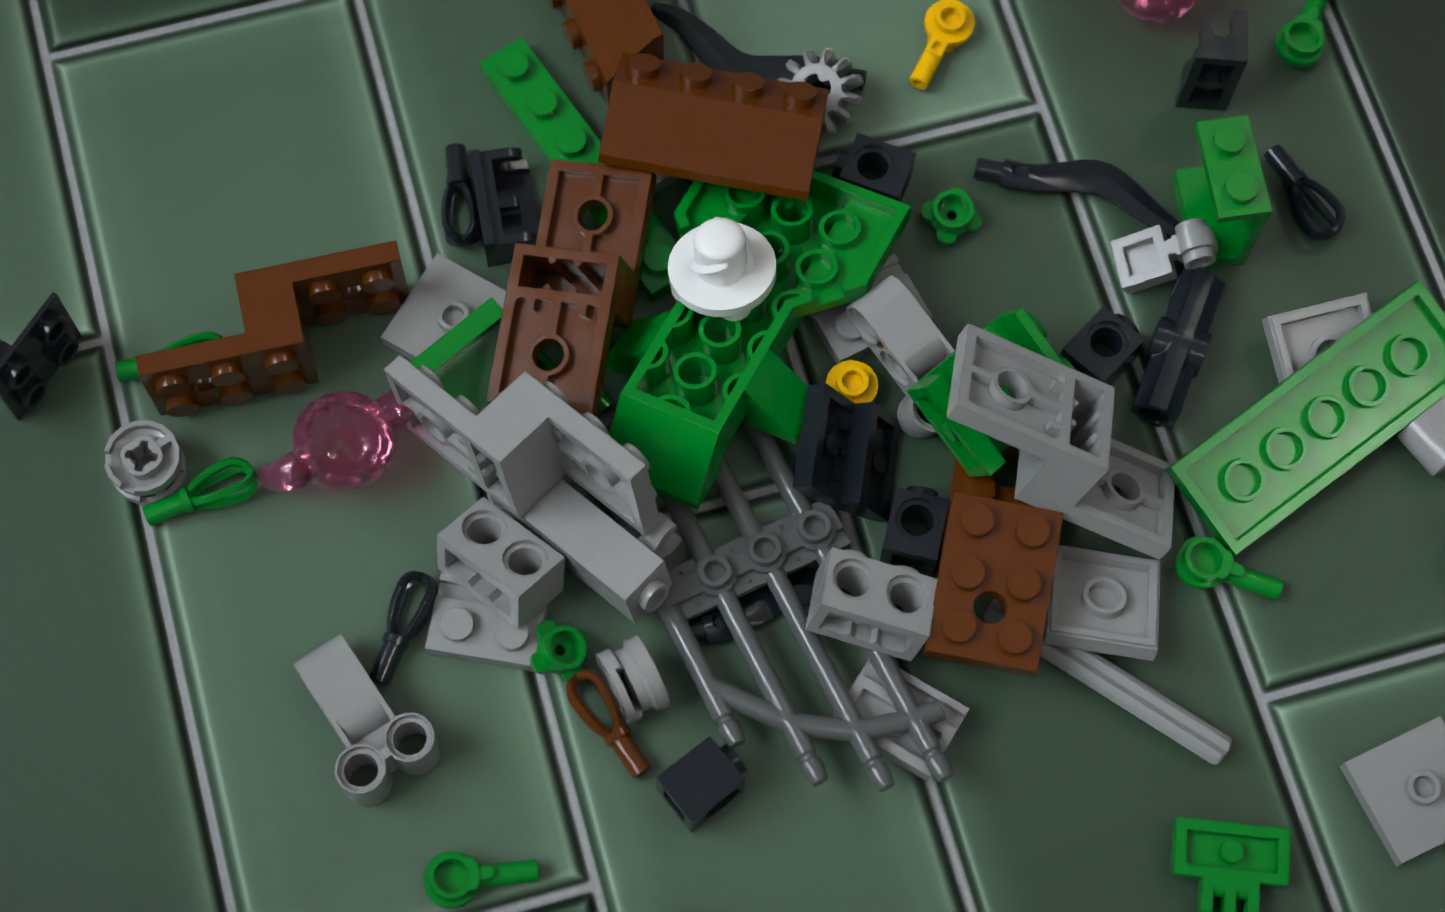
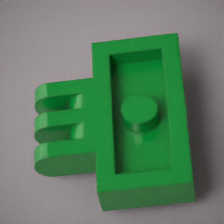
M1176 817L1172 821L1170 877L1198 880L1197 912H1213V897L1220 898V912H1236V900H1243L1242 912H1259L1260 887L1284 889L1289 886L1290 829Z

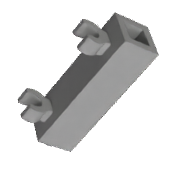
M566 475L520 519L517 517L522 526L538 538L545 540L557 552L563 555L567 569L633 623H636L646 612H653L661 606L669 593V588L673 585L665 562L661 558L671 554L682 541L681 537L674 532L677 529V525L660 512L661 522L646 537L641 535L636 539L572 488L569 484L575 481ZM489 495L495 506L499 509H507Z

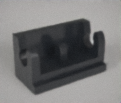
M1233 11L1228 26L1230 34L1224 37L1218 36L1213 32L1212 24L1214 20L1212 14L1207 13L1204 16L1199 27V46L1195 49L1192 58L1186 61L1181 72V85L1175 98V107L1226 111L1248 63V11Z
M516 147L481 152L479 150L469 151L488 267L511 264L515 243L536 245L539 229L528 159H523L521 148Z

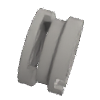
M150 420L133 421L126 424L109 438L104 449V468L117 491L130 502L145 506L174 494L183 486L187 477V459L174 434L162 424ZM173 481H175V482L165 491V489H166Z
M637 635L624 640L623 647L614 652L607 648L595 654L602 676L615 696L627 724L631 725L642 720V713L651 708L658 712L670 706L668 693L649 652ZM617 672L620 673L621 678H622V680H623V683H622V681H621V679H620V677H619V675H618Z

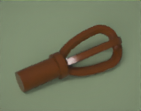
M591 669L582 670L571 677L566 685L567 697L579 717L590 729L604 738L603 741L607 747H612L633 779L650 769L652 766L631 737V730L627 724L624 725L620 707L605 679L598 672ZM581 682H590L598 690L612 717L614 726L612 729L601 723L577 694V686Z

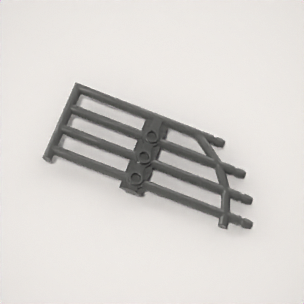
M616 410L597 417L606 427L608 433ZM745 415L742 423L791 513L790 515L761 527L723 454V468L714 483L742 535L741 537L712 549L691 507L660 495L693 559L668 570L673 585L669 588L665 601L657 610L714 723L719 725L718 731L722 739L732 749L745 743L743 729L739 721L734 719L733 710L781 731L797 761L801 762L800 768L812 786L824 783L828 780V776L821 758L815 754L816 748L810 737L851 742L860 762L868 769L866 773L870 781L879 792H883L894 786V779L886 762L882 761L883 755L874 739L908 732L921 757L926 759L925 764L930 774L938 783L948 780L953 776L951 764L946 754L940 751L941 745L930 725L946 720L939 702L933 700L919 705L893 656L863 647L897 712L863 718L819 634L805 630L808 614L787 575L816 562L820 567L832 547L844 550L851 547V543L843 530V525L836 512L830 505L819 501L810 505L806 495L793 488L794 473L774 436L748 426ZM605 505L611 518L636 539L642 535ZM763 586H769L837 717L797 713L739 602V597ZM840 588L844 593L852 596V594L849 591H847L844 588ZM715 608L719 609L765 699L716 678L688 622L689 620Z

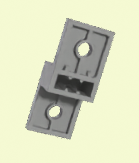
M968 323L957 338L946 418L1020 449L1015 499L1033 507L1064 513L1063 519L1160 560L1171 549L1175 483L1165 471L1171 464L1111 438L1115 387ZM999 385L1007 387L1010 396L1005 394ZM1113 485L1120 488L1122 496L1115 491Z
M399 355L383 369L407 428L519 519L562 478L568 475L645 537L661 522L655 501L657 493L651 485L648 474L650 465L644 455L629 443L621 446L609 436L606 427L593 414L585 412L581 415L569 406L565 395L551 382L546 381L542 385L524 371L487 407L479 412L464 396L459 395L455 399L444 390L440 379L424 365L417 369Z

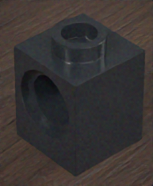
M857 133L851 150L841 149L832 172V177L902 202L912 177L916 153ZM865 170H873L881 174L882 178L871 180L863 177L860 173Z
M1104 305L1063 347L1060 356L1067 359L1076 371L1111 386L1136 360L1145 339L1139 335L1138 328L1129 318L1122 314H1114ZM1104 344L1111 348L1115 356H1100L1092 349L1091 345Z
M913 485L908 486L907 489L896 487L879 561L894 566H908L916 569L920 574L932 577L939 555L950 499L939 497L935 490L924 486ZM910 518L919 519L926 524L929 532L922 536H914L907 533L901 523Z
M709 736L656 777V790L690 833H692L744 792L745 779L741 774L746 771V767L732 748L727 744L719 748L711 736Z

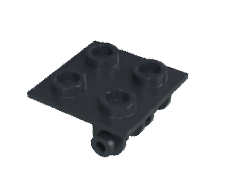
M54 292L51 293L12 346L0 339V399L14 419L18 421L27 409H33L40 403L46 393L48 381L60 366L67 365L73 359L79 347V340L82 337L60 298Z

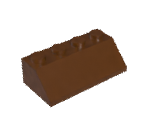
M547 0L552 10L560 8L566 20L562 22L565 38L572 51L580 48L586 61L582 63L586 81L592 92L601 91L607 105L609 104L613 79L623 52L630 54L646 53L664 60V34L646 0Z
M623 52L612 83L598 163L807 201L821 142L829 90L814 87L806 82L797 81L789 83L762 78L760 75L751 72L734 73L712 69L701 63L685 64L658 59L654 55L646 53L630 54Z

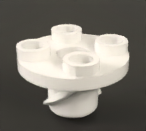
M721 217L707 220L686 233L671 251L668 260V276L672 295L687 308L699 314L723 317L728 321H740L750 314L751 309L759 305L769 295L776 280V258L773 248L761 233L747 225Z

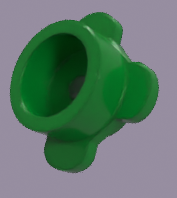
M954 187L943 191L934 201H926L921 208V217L925 221L931 222L937 231V241L944 245L954 244L957 237L967 231H978L983 221L982 215L974 211L973 201L961 188ZM954 213L956 219H948L947 214Z
M552 620L541 622L535 630L538 643L536 652L530 656V665L538 674L549 671L559 674L564 681L568 682L571 677L582 671L580 664L586 656L587 636L579 628L568 625L557 627L556 623ZM556 646H560L563 649L561 656L555 653Z

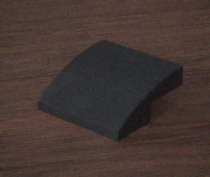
M826 383L808 385L793 488L841 511L876 522H888L901 432L898 418L875 402L855 404Z

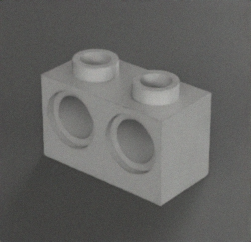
M484 497L437 534L438 569L517 629H520L564 590L565 557L545 540L538 538L522 526L517 517L509 510L499 509Z
M832 547L815 574L805 630L911 662L930 637L937 579L920 574L916 569L908 566H894L867 558L865 554L856 550H841ZM840 588L846 589L852 596L844 593ZM894 604L900 606L905 612L896 608Z

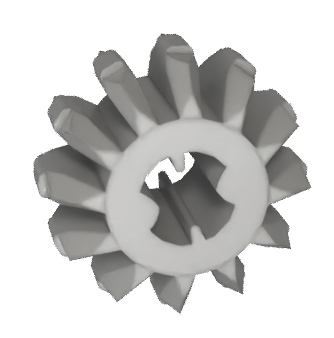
M825 48L819 63L814 51L806 49L803 51L805 66L801 67L790 59L786 63V67L795 76L792 80L778 78V81L789 83L800 81L814 85V83L820 80L828 87H831V93L828 94L823 128L827 134L834 135L837 133L835 117L838 116L849 125L855 120L853 115L845 110L847 104L854 106L863 105L864 99L861 96L849 93V90L863 84V78L859 74L846 76L851 70L853 62L848 57H844L835 64L836 57L833 49Z

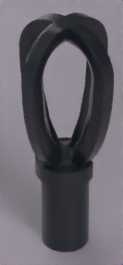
M453 143L445 148L447 187L442 198V226L449 245L454 247L472 246L480 240L482 235L476 198L471 188V178L468 176L466 147L460 143ZM457 194L463 195L470 215L469 228L463 235L458 234L453 229L454 203Z
M1281 145L1271 147L1263 157L1282 181V187L1288 193L1293 214L1302 230L1311 239L1319 241L1328 240L1336 236L1341 231L1345 222L1346 215L1343 205L1326 187L1315 180L1309 179L1303 170L1300 171ZM1312 190L1323 197L1334 209L1336 218ZM1304 194L1319 209L1331 226H1328L1320 219ZM1302 208L1305 210V212L1314 222V224L1323 232H1318L1313 229L1312 225L1306 218Z
M409 571L398 580L388 609L387 632L384 633L382 638L384 642L369 675L371 680L385 686L390 685L402 654L408 648L409 641L420 632L431 615L435 598L438 595V587L434 578L420 571ZM421 582L426 585V593L409 625L402 633H399V619L408 592L415 583Z

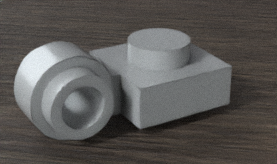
M1193 218L1179 223L1175 227L1176 234L1172 235L1171 239H1167L1166 231L1159 224L1110 241L1122 289L1129 295L1178 278L1173 262L1176 260L1184 263L1186 269L1205 268L1212 265L1216 261L1215 254L1219 250L1213 227L1208 226L1205 219Z

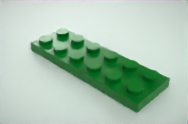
M1421 280L1410 284L1165 469L1216 540L1226 550L1231 551L1233 556L1239 554L1445 396L1444 311Z

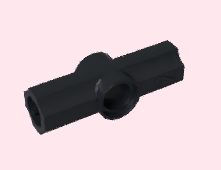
M1199 267L1196 269L1183 268L1175 283L1165 316H1161L1147 350L1145 361H1148L1130 410L1142 422L1156 427H1174L1181 414L1191 379L1196 378L1212 337V334L1208 332L1225 287V283L1220 281L1216 274Z

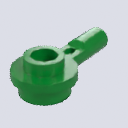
M1306 0L1301 14H1297L1294 20L1283 25L1277 32L1274 47L1276 53L1284 62L1300 68L1310 67L1316 64L1323 56L1326 42L1322 30L1324 24L1320 19L1328 0Z
M1203 536L1189 538L1179 546L1175 554L1174 566L1177 575L1186 585L1193 589L1208 590L1216 587L1221 582H1225L1274 601L1281 594L1283 580L1233 562L1232 552L1226 550L1220 542L1213 538Z
M447 851L435 856L429 861L424 870L423 877L426 895L434 904L447 909H456L467 905L474 899L479 888L539 882L537 859L478 865L473 857L471 858L457 851Z

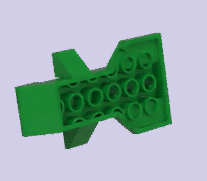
M815 170L807 201L695 180L692 182L674 211L675 225L680 238L714 217L728 218L736 223L747 225L761 233L772 246L776 258V280L769 295L759 305L751 309L750 314L740 321H728L723 317L702 315L677 301L670 311L633 320L631 328H624L609 352L606 368L630 378L620 394L609 436L621 446L625 443L633 445L644 455L650 465L648 469L650 482L657 494L698 510L723 468L722 454L745 415L748 426L795 445L797 444L801 434L808 386L779 357L803 316L855 301L871 289L911 219L910 205Z

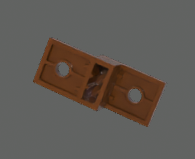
M551 159L536 245L515 243L486 402L490 404L525 371L542 385L546 381L554 384L565 395L569 406L581 415L589 412L597 418L613 327L631 328L657 179L655 173L613 165ZM594 206L607 208L608 217L602 227L596 230L583 228V216L588 209ZM549 344L562 345L564 357L560 365L549 371L541 370L538 365V356L541 350Z
M397 241L234 274L245 333L135 356L138 376L160 416L168 414L173 417H184L195 414L200 410V407L222 403L228 406L245 404L251 401L254 396L270 392L293 394L306 388L307 384L319 382L308 329L309 324L335 325L345 321L351 315L366 312L372 314L391 313L397 310L408 297L409 289Z
M1010 446L1002 452L1001 455L1006 461L1005 464L1018 469L1020 449ZM955 458L948 497L950 502L935 570H938L930 637L925 642L923 656L1035 678L1038 672L1064 513L1033 507L1015 499V487L1006 488L996 482L993 474L990 476L969 477ZM984 597L994 598L1002 605L1004 618L997 623H985L976 616L973 608L974 603Z

